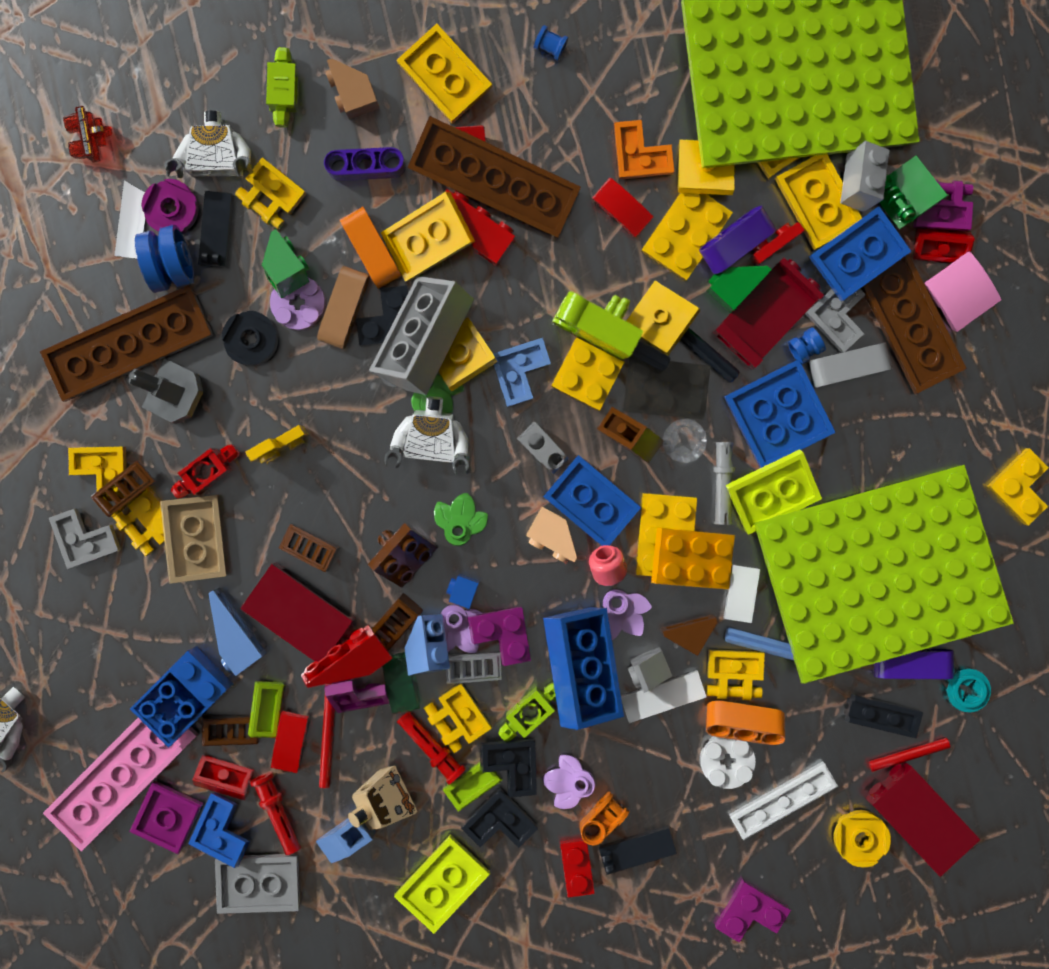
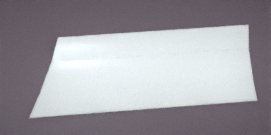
M125 180L114 256L137 259L134 239L136 234L144 232L145 216L141 203L145 192Z

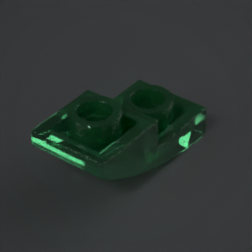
M405 652L391 655L392 659L384 664L382 668L392 713L397 714L420 709L417 684L413 680V675L408 676Z

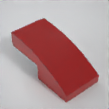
M609 178L592 197L609 217H613L633 237H636L654 217L612 178Z
M286 711L281 712L271 768L298 773L309 716Z

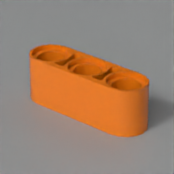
M364 207L340 219L345 232L378 289L402 276Z
M712 701L707 704L706 732L715 737L766 745H780L785 742V713L778 709L726 701Z

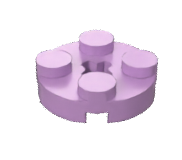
M308 278L309 283L282 299L275 289L271 293V311L275 319L289 329H309L325 313V294L319 285L310 278ZM297 295H300V299L305 300V305H301L300 310H296L295 306L291 305V301L295 300Z

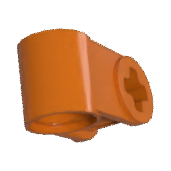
M611 792L604 794L580 822L579 829L582 839L588 845L595 846L603 842L629 814L627 808H622L612 798L613 794ZM589 825L599 826L597 834L591 836L585 833Z

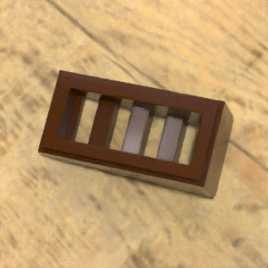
M135 461L99 489L91 498L107 517H115L156 481L139 461ZM135 472L144 483L139 485L131 474ZM125 479L134 488V491L131 492L123 483ZM117 487L125 498L121 499L114 489ZM109 495L116 505L113 506L105 496Z
M293 524L289 525L279 546V549L325 573L329 571L340 548ZM294 533H297L299 537L294 547L291 548L288 545ZM306 538L308 542L302 553L298 550L303 539ZM313 543L318 544L313 556H308ZM322 548L327 549V551L322 562H320L317 559L322 551Z
M402 593L374 625L372 630L389 651L417 620L423 609L406 594ZM392 614L397 615L405 624L402 625ZM385 622L389 623V624H390L394 629H396L398 632H397V633L393 632V631H392L388 626H386L384 623H385ZM379 629L391 639L389 642L377 633Z
M202 716V746L258 744V737H244V724L250 723V716ZM222 724H227V736H222ZM233 724H238V737H233ZM211 725H216V736H210Z

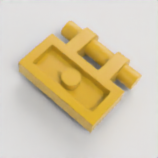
M262 157L252 169L253 174H248L245 178L253 185L251 190L248 192L243 187H240L236 191L235 196L242 201V205L248 210L253 209L262 216L261 220L267 225L272 224L275 228L280 229L285 221L277 215L282 208L288 214H291L307 193ZM262 193L273 201L269 207H266L258 200Z
M150 487L128 505V508L131 510L128 515L121 511L113 517L117 522L115 525L120 531L124 530L133 541L131 543L136 550L139 549L145 557L154 551L148 543L151 539L154 538L159 545L165 543L160 506L161 500ZM137 519L147 529L142 535L133 525Z
M708 650L707 677L718 679L717 686L707 685L706 695L717 696V699L725 700L727 697H741L742 700L751 701V698H762V687H752V681L764 680L765 653L757 651ZM728 679L742 680V687L728 686Z
M459 683L438 698L444 706L443 708L437 710L433 702L424 707L429 716L427 718L431 725L436 726L442 735L441 740L445 746L449 745L453 753L462 748L458 741L460 736L463 735L470 744L492 729V726L463 683ZM450 715L457 728L451 730L443 718Z

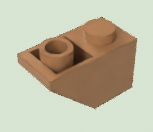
M335 59L327 60L330 69L325 72L330 86L337 87L339 95L335 97L340 113L346 112L350 120L380 109L367 74Z

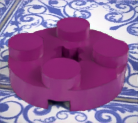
M164 179V181L149 186L143 195L141 203L147 223L158 232L162 227L177 225L182 234L186 233L195 223L199 211V201L193 191L186 184L176 179ZM174 200L177 207L175 212L166 214L167 209L164 208V204H170Z

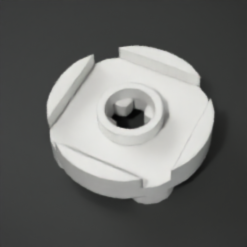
M711 737L700 753L701 769L711 784L724 789H733L751 780L756 762L751 746L746 741ZM725 754L735 758L730 767L720 764V760L725 758Z

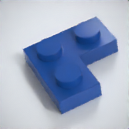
M211 793L188 844L233 868L239 867L250 841L227 830L238 804L217 793Z

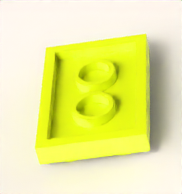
M800 449L725 485L744 530L748 535L756 531L755 522L799 511L822 499L804 452Z
M450 834L401 886L394 897L434 934L490 875V871Z

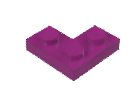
M522 607L467 616L472 644L498 640L503 666L531 661Z
M344 680L324 686L325 697L337 713L391 703L390 693L385 684L372 683L366 685L363 689H357L352 681Z
M742 879L717 920L715 927L740 943L753 920L777 934L791 910L785 904Z

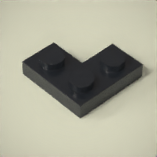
M407 285L380 288L382 316L356 318L360 347L383 344L409 293Z
M534 739L480 743V770L483 773L507 770V788L510 798L537 795Z
M499 788L461 826V829L479 847L484 845L500 829L519 848L538 830V825Z

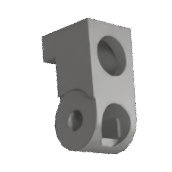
M533 422L517 438L553 474L569 460L536 422Z

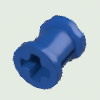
M543 25L533 48L536 50L541 48L554 55V59L559 60L565 50L569 37H561L549 31L548 26Z

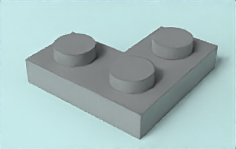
M831 288L805 314L833 345L843 353L864 335L862 330L846 313L866 294L859 289L845 300L840 301Z
M78 508L49 518L67 569L121 551L113 525L87 533Z

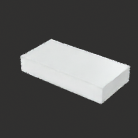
M732 565L724 619L752 623L760 569Z

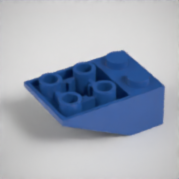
M195 646L188 650L130 710L169 748L234 683Z

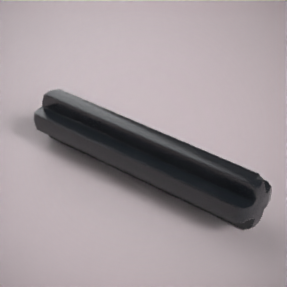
M687 329L680 341L730 383L733 382L740 374V371L692 329Z

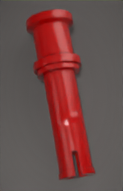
M409 710L396 721L431 759L429 761L430 765L433 768L436 767L444 775L448 785L466 770L464 765L460 766L450 755L451 751L448 748H442Z
M271 771L254 778L249 783L252 787H255L260 798L259 805L263 810L266 809L284 854L287 856L300 850L301 845L282 806L283 795L277 791L272 779L274 774Z

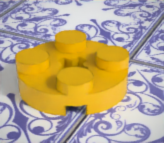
M856 810L843 814L838 819V824L834 830V844L842 858L851 865L871 867L877 864V860L881 859L883 855L888 853L891 836L889 829L877 815L865 810ZM861 832L869 836L868 840H864L863 845H859V842L855 840L856 836Z

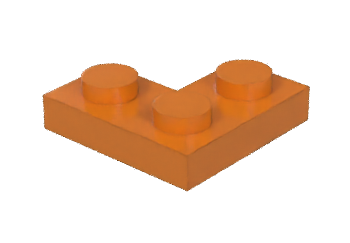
M642 120L614 122L619 180L674 174L672 144L644 147Z

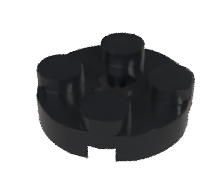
M247 311L233 315L228 319L222 330V341L224 342L227 355L235 362L246 366L263 364L273 356L278 345V330L267 316L257 311ZM254 331L257 341L255 344L251 343L247 346L245 344L246 339L243 338L244 334H251Z

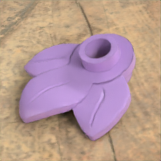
M613 589L606 593L603 599V607L607 608L612 640L619 635L621 629L631 635L641 636L643 634L644 622L641 614L652 608L644 596L637 593L627 595L620 589ZM614 598L621 599V605L619 607H613L611 605V602Z
M459 605L445 607L441 614H443L447 650L450 651L457 646L464 652L476 653L479 643L472 644L467 616L483 613L477 609L464 610ZM453 614L459 616V620L456 623L449 622V617Z
M560 755V768L547 772L542 777V781L547 789L556 793L554 806L559 809H570L575 807L581 798L588 797L594 792L596 781L590 772L583 770L577 758L570 755ZM578 780L584 781L586 785L584 789L578 786Z

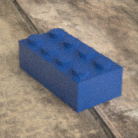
M588 607L543 618L560 726L580 730L624 717L607 608Z

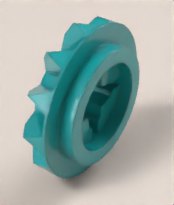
M967 668L956 671L954 678L948 679V687L945 690L948 694V701L956 709L969 713L976 712L988 703L991 696V686L987 677L980 671ZM972 683L971 689L974 690L977 696L967 694L964 697V691L959 687L960 684L969 686Z

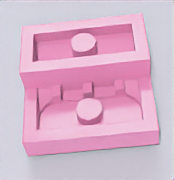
M967 252L924 283L935 306L941 308L949 326L956 332L1002 300L989 276L971 252Z

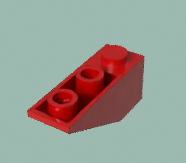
M447 189L445 192L451 193L475 240L471 244L474 252L495 267H498L516 241L515 236L512 234L514 230L502 221L497 224L491 220L490 217L492 215L484 208L478 206L475 209L467 203L469 199L456 190L452 193Z
M367 625L365 628H359L354 631L350 639L342 645H336L331 648L327 656L319 662L316 661L308 665L301 676L307 688L369 676L390 661L392 657L370 626Z

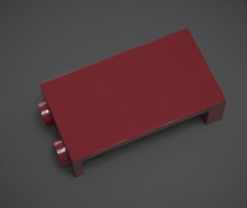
M782 258L735 310L712 332L751 370L755 369L763 361L765 355L813 304L824 296L820 292V285L812 278L807 279L800 273V266L791 259L787 261L785 258Z
M278 562L272 563L240 609L314 662H319L327 656L331 648L338 645L342 638L345 640L349 638L356 628L352 625L356 617L353 615L350 617L346 616L285 573V567Z
M907 762L894 766L889 772V777L882 783L875 784L866 797L869 803L875 807L939 877L980 841V838Z

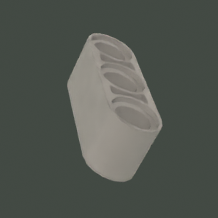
M886 342L809 361L815 388L893 369Z

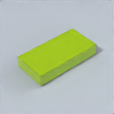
M255 681L248 731L250 737L276 738L283 696V683Z
M478 762L450 785H446L443 791L459 812L503 781V778L498 771L483 773L480 770V762Z

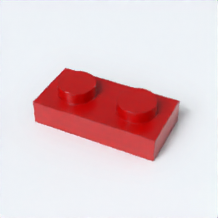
M799 222L793 226L786 223L775 232L777 237L774 240L768 242L765 239L753 248L755 254L749 258L754 266H758L804 231V228Z
M582 838L560 841L568 898L595 894L588 844Z

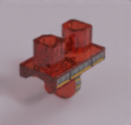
M84 106L75 107L76 113L63 117L64 126L68 133H80L81 140L68 142L70 156L74 159L87 158L93 163L99 162L101 159L98 146L104 147L107 145L105 138L113 134L112 128L103 126L102 118L93 119L92 113L85 111Z

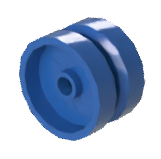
M177 225L160 228L158 236L153 231L135 235V251L139 267L146 284L153 293L170 289L172 282L177 287L194 283V268L185 238Z

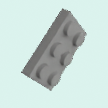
M285 854L244 855L239 867L236 868L215 859L217 914L299 911V854L287 856Z

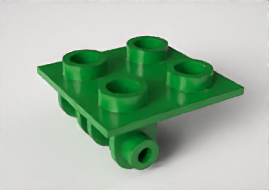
M914 156L891 174H886L884 197L879 203L901 230L948 197V195L920 159Z

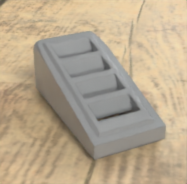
M500 652L448 654L450 669L446 670V684L502 680ZM487 659H493V674H488ZM477 660H482V674H477ZM465 661H471V675H466ZM454 662H460V675H455Z

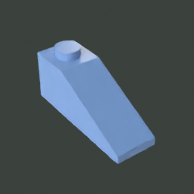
M217 588L208 594L218 650L222 657L221 663L229 673L233 672L237 676L267 654V651L221 589Z

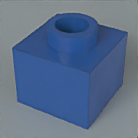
M459 574L457 579L451 578L446 592L451 595L448 602L469 609L480 581Z

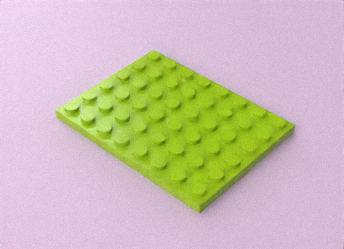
M682 0L681 5L702 169L851 152L865 141L883 148L916 145L920 142L903 0Z
M965 465L754 523L799 678L803 684L1014 624Z

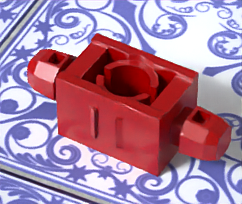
M234 444L227 445L220 449L221 453L216 448H210L180 470L178 474L183 481L179 480L172 486L171 492L174 496L180 499L191 494V492L193 495H200L233 471L228 462L232 463L238 458L240 452ZM204 464L216 466L210 468L211 474L207 479L196 478V476L201 475L200 469Z

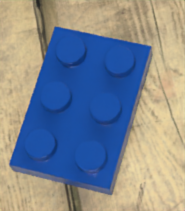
M878 206L809 256V258L839 300L843 301L906 256L911 250Z
M579 455L543 496L601 546H610L641 509L637 503Z

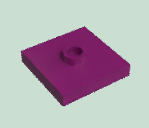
M154 780L129 832L179 855L203 803Z

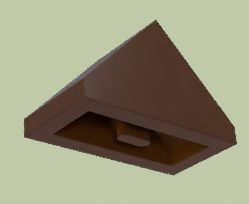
M712 614L662 627L660 630L664 637L698 656L718 622Z

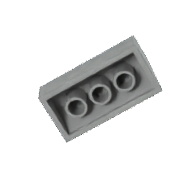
M417 276L369 372L407 391L427 395L474 298L455 281Z

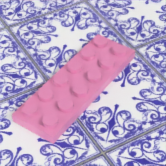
M137 718L43 814L82 852L199 734L190 727L168 748Z

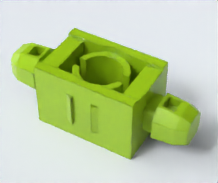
M279 47L275 52V63L267 62L266 105L269 106V111H273V121L276 127L286 128L290 122L289 112L297 113L298 69L296 64L292 63V55L289 48Z
M554 683L546 686L543 693L536 686L506 713V719L509 723L506 722L498 732L505 742L516 737L517 731L525 738L555 711V706L551 703L552 700L556 701ZM538 702L540 704L538 706V714L533 718L525 717L523 722L521 719L523 718L524 708L527 706L536 707Z

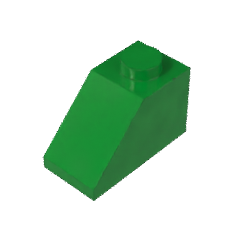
M769 266L728 267L724 273L714 274L708 282L711 286L707 292L731 313L772 269Z

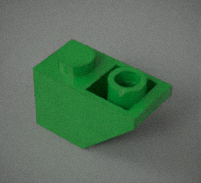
M275 229L270 234L262 267L267 280L282 299L309 283L306 273L309 267L301 255L297 257L294 254L295 248L287 236L282 238Z

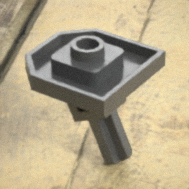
M164 358L155 376L139 369H134L129 374L128 382L131 385L148 392L142 408L174 424L192 417L203 394L199 374Z

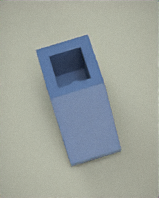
M443 614L421 615L417 617L405 646L408 676L430 674L450 669Z
M347 818L317 839L316 843L332 864L351 856L371 842L376 830H369L365 823L356 828Z

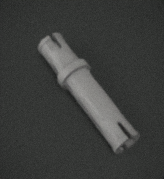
M716 442V467H713V472H716L714 524L718 525L732 524V500L725 485L732 482V473H735V467H732L734 442Z

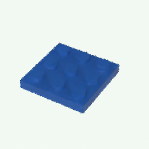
M799 359L724 396L759 468L836 433Z

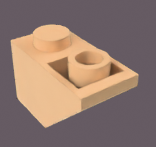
M542 506L526 534L530 538L528 543L540 550H543L544 547L553 550L552 556L566 564L568 560L575 562L577 556L566 519Z

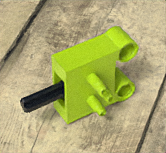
M569 291L552 320V323L620 360L632 355L654 368L664 371L671 359L664 353L640 341L639 339L644 331L623 320L630 304V300L627 298H622L621 300L620 297L614 295L604 310L582 296Z

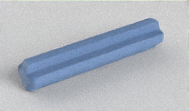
M727 628L724 640L727 643L794 660L789 643L733 628Z

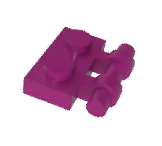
M952 181V183L938 182L946 194H950L951 201L942 200L914 220L913 228L970 231L972 229L973 202L962 201L963 195H972L973 184H963L962 181Z

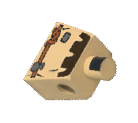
M396 766L378 770L353 794L352 799L357 808L348 814V818L356 828L365 823L369 830H374L391 825L418 812Z

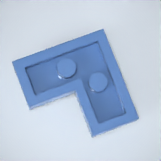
M543 338L493 354L497 360L494 367L507 407L533 399L526 372L551 365Z

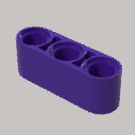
M393 147L344 149L330 151L324 158V167L329 175L338 181L388 179L403 175L406 170V162L400 150ZM392 157L400 159L397 167H386L388 159ZM363 159L372 160L371 167L366 170H361L359 163ZM343 160L345 162L343 169L340 171L332 170V165L335 161Z
M758 206L703 245L699 252L712 273L717 274L730 267L772 235L776 228L764 207Z
M927 648L874 663V677L884 679H953L954 650Z

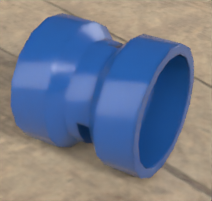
M812 327L806 330L802 337H795L788 341V347L796 360L799 359L802 365L808 362L812 355H819L826 351V346L821 336Z

